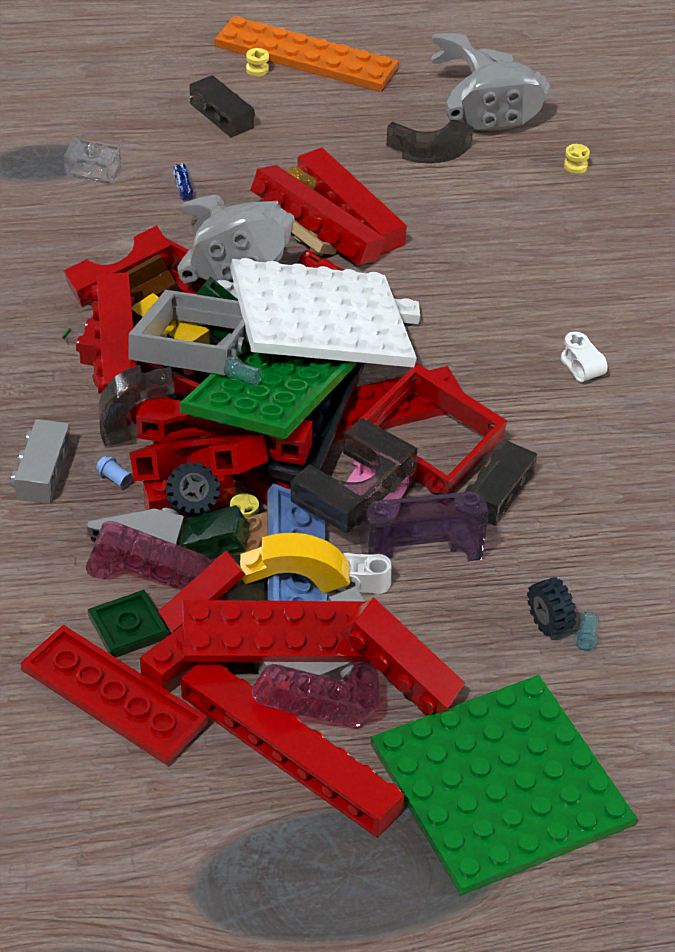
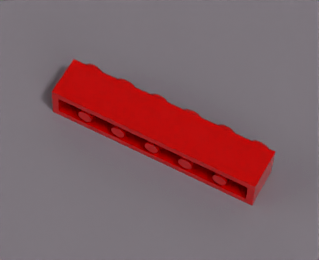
M323 147L298 156L296 174L299 180L386 238L380 255L406 244L407 225Z
M273 165L257 169L250 191L266 202L278 201L282 209L294 215V219L308 231H313L317 234V237L324 242L330 243L333 248L358 265L378 260L386 239L385 237L279 166Z
M129 273L96 274L97 285H92L93 302L98 301V303H93L94 319H99V321H94L95 337H100V339H95L96 356L102 355V358H96L97 375L103 374V377H97L98 394L104 393L105 405L139 403L136 361L129 360V333L133 329Z

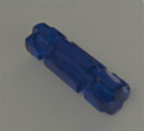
M176 163L173 166V173L178 191L180 192V198L184 201L186 199L191 200L193 198V189L187 167L184 163Z

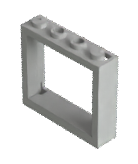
M165 290L129 333V360L226 375L230 368L236 365L237 358L240 354L244 353L246 344L249 342L239 301ZM173 319L235 329L223 346L160 337Z

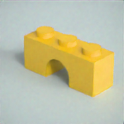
M152 293L131 307L133 328L158 300V296ZM173 319L162 332V334H167V338L210 345L209 330L199 323Z

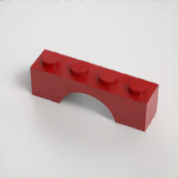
M156 225L134 236V245L131 252L121 261L101 265L86 259L65 269L64 273L69 288L81 307L93 303L92 285H97L96 274L125 273L158 254L161 255L166 266L174 263L175 260L171 245Z

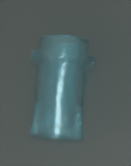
M239 358L229 359L225 364L224 373L229 379H239L253 386H257L262 378V370L260 368L244 364Z
M586 611L584 615L581 613L579 616L578 632L574 635V642L583 651L594 649L599 641L596 634L599 617L594 612Z

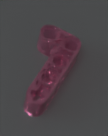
M107 521L100 527L86 564V571L94 578L107 579L112 575L115 566H119L182 590L211 564V561L203 554L118 522Z
M362 661L355 663L343 681L278 664H270L264 669L253 685L252 695L258 703L267 707L351 728H361L379 707V676L377 670L371 664Z

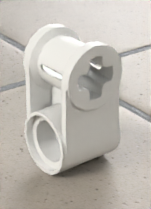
M580 332L568 333L565 337L566 348L561 353V361L573 373L576 380L584 382L606 374L608 368L607 361L604 355L589 341L588 337Z
M343 553L349 561L350 585L337 589L338 591L343 592L357 587L358 591L362 593L382 594L390 589L391 561L388 557L381 554Z

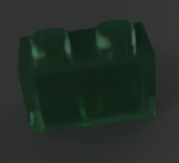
M237 505L183 519L180 547L193 564L218 558L225 551L230 554L246 551L250 524Z

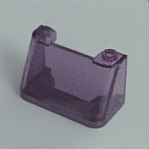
M475 492L375 501L367 508L359 527V542L362 554H381L390 559L393 558V547L448 541L450 552H456L457 549L464 551L467 554L468 562L483 560L489 514L486 501L483 496Z

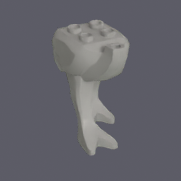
M438 33L432 36L433 43L442 48L432 56L433 64H441L462 58L467 62L472 72L471 75L456 86L447 100L445 110L449 120H461L463 118L476 131H500L524 125L541 110L544 100L551 89L549 81L540 72L534 73L528 66L513 62L511 54L490 49L476 50L472 47L465 34Z
M209 195L183 203L181 211L191 214L198 219L192 229V233L195 235L193 246L178 265L180 279L183 283L196 281L198 278L208 280L211 276L216 281L227 280L233 282L230 270L232 259L249 258L257 262H278L282 258L284 247L289 242L295 222L294 215L283 210L278 201L242 203L228 207L220 196Z

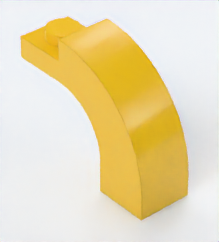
M301 533L269 535L262 537V547L241 554L240 567L246 574L242 578L245 584L279 573H297L312 580L322 594L350 585L349 561L337 547L316 536Z

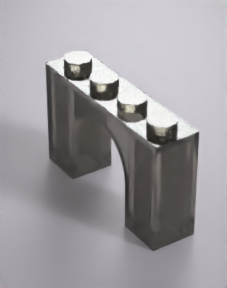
M361 417L344 433L343 454L370 468L375 474L361 482H343L308 465L291 480L290 501L347 534L355 526L361 525L366 515L373 509H377L389 493H394L407 476L410 477L415 473L418 467V461H416L418 448Z

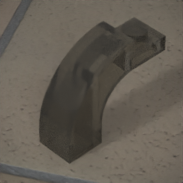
M451 120L440 130L420 132L391 122L387 126L386 146L401 151L402 159L425 164L447 162L460 157L472 146L473 126L457 120Z
M140 365L134 366L121 372L108 383L101 394L98 408L100 434L105 447L132 440L131 422L128 414L135 405L144 400L175 393L174 376L171 367L154 369L151 372L143 373Z

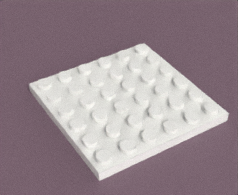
M249 258L232 259L230 270L245 322L251 352L404 367L415 366L416 355L385 275L377 272L359 273L351 269L343 271L332 270L324 266L313 268L302 264L285 265L275 261L257 262Z

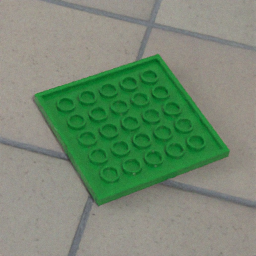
M540 675L452 706L440 714L433 713L371 736L370 745L392 782L404 794V802L460 896L636 825V815Z

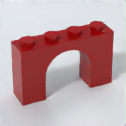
M255 433L180 439L164 443L157 442L130 452L133 480L148 481L168 477L179 465L192 461L194 464L201 462L203 466L211 467L212 476L240 474L268 462L265 434Z

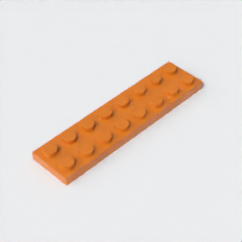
M233 16L214 38V46L244 55L253 48L265 49L269 53L268 61L380 92H382L392 78L399 64V60L388 56H381L369 53L366 50H358L347 45L328 42L325 39L313 38L303 33L287 31L284 28L272 27L262 22L246 20L243 17Z

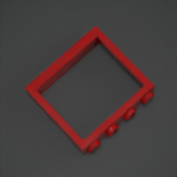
M416 363L357 421L354 439L363 447L369 448L381 456L384 461L401 469L405 468L406 472L410 473V478L416 479L425 485L428 490L446 499L501 441L504 436L507 420ZM413 391L484 436L448 476L376 429Z

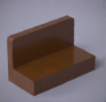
M159 254L125 272L129 273L130 296L135 297V304L152 293L160 297L165 290H179Z

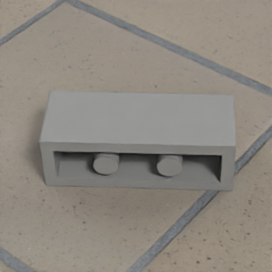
M36 419L32 430L27 431L26 448L20 451L18 470H14L11 477V486L15 487L17 500L51 504L71 444L69 423Z

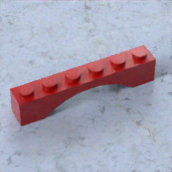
M146 395L136 415L137 438L163 443L194 436H230L259 433L248 432L243 428L231 425H220L218 422L204 418H194L191 415L180 413V400ZM303 420L286 439H275L265 434L267 453L276 461L304 465L312 446V421Z

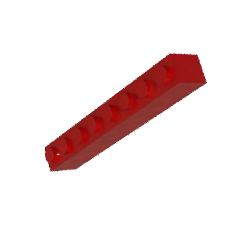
M199 662L181 678L182 699L207 715L214 722L376 838L402 814L404 794L395 784L383 780L375 774L372 768L362 765L353 759L345 749L333 745L319 731L312 730L303 724L295 714L286 712L276 705L272 698L262 695L252 688L249 682L239 679L229 672L222 663Z

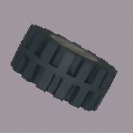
M192 461L187 464H181L174 469L167 480L165 487L166 500L170 502V507L173 510H177L181 516L183 514L189 518L202 516L212 509L219 497L220 482L217 481L218 476H212L211 468L203 466L201 462L194 464Z
M553 577L535 583L528 588L527 596L529 600L527 602L531 607V610H529L530 614L534 616V623L538 624V629L543 631L544 635L553 636L574 627L573 625L576 624L575 618H577V613L574 611L576 609L575 603H572L571 599L573 597L571 593H568V588L566 585H563L562 580Z

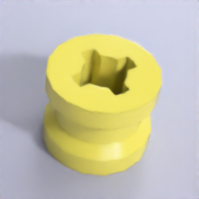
M253 48L247 51V73L251 76L266 75L269 72V65L267 63L269 53L261 48Z
M582 144L569 145L565 152L567 158L564 161V168L570 173H584L588 168L589 149Z
M248 493L235 495L230 501V522L233 523L258 515V499Z

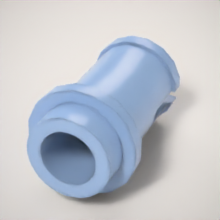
M104 456L97 463L96 469L101 477L109 478L121 489H125L131 484L133 480L132 473L118 465L115 458Z

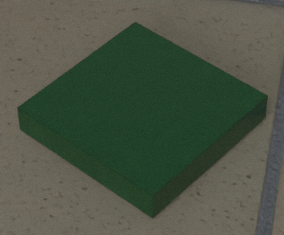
M145 590L88 609V616L106 650L115 658L161 642L169 636L166 626Z

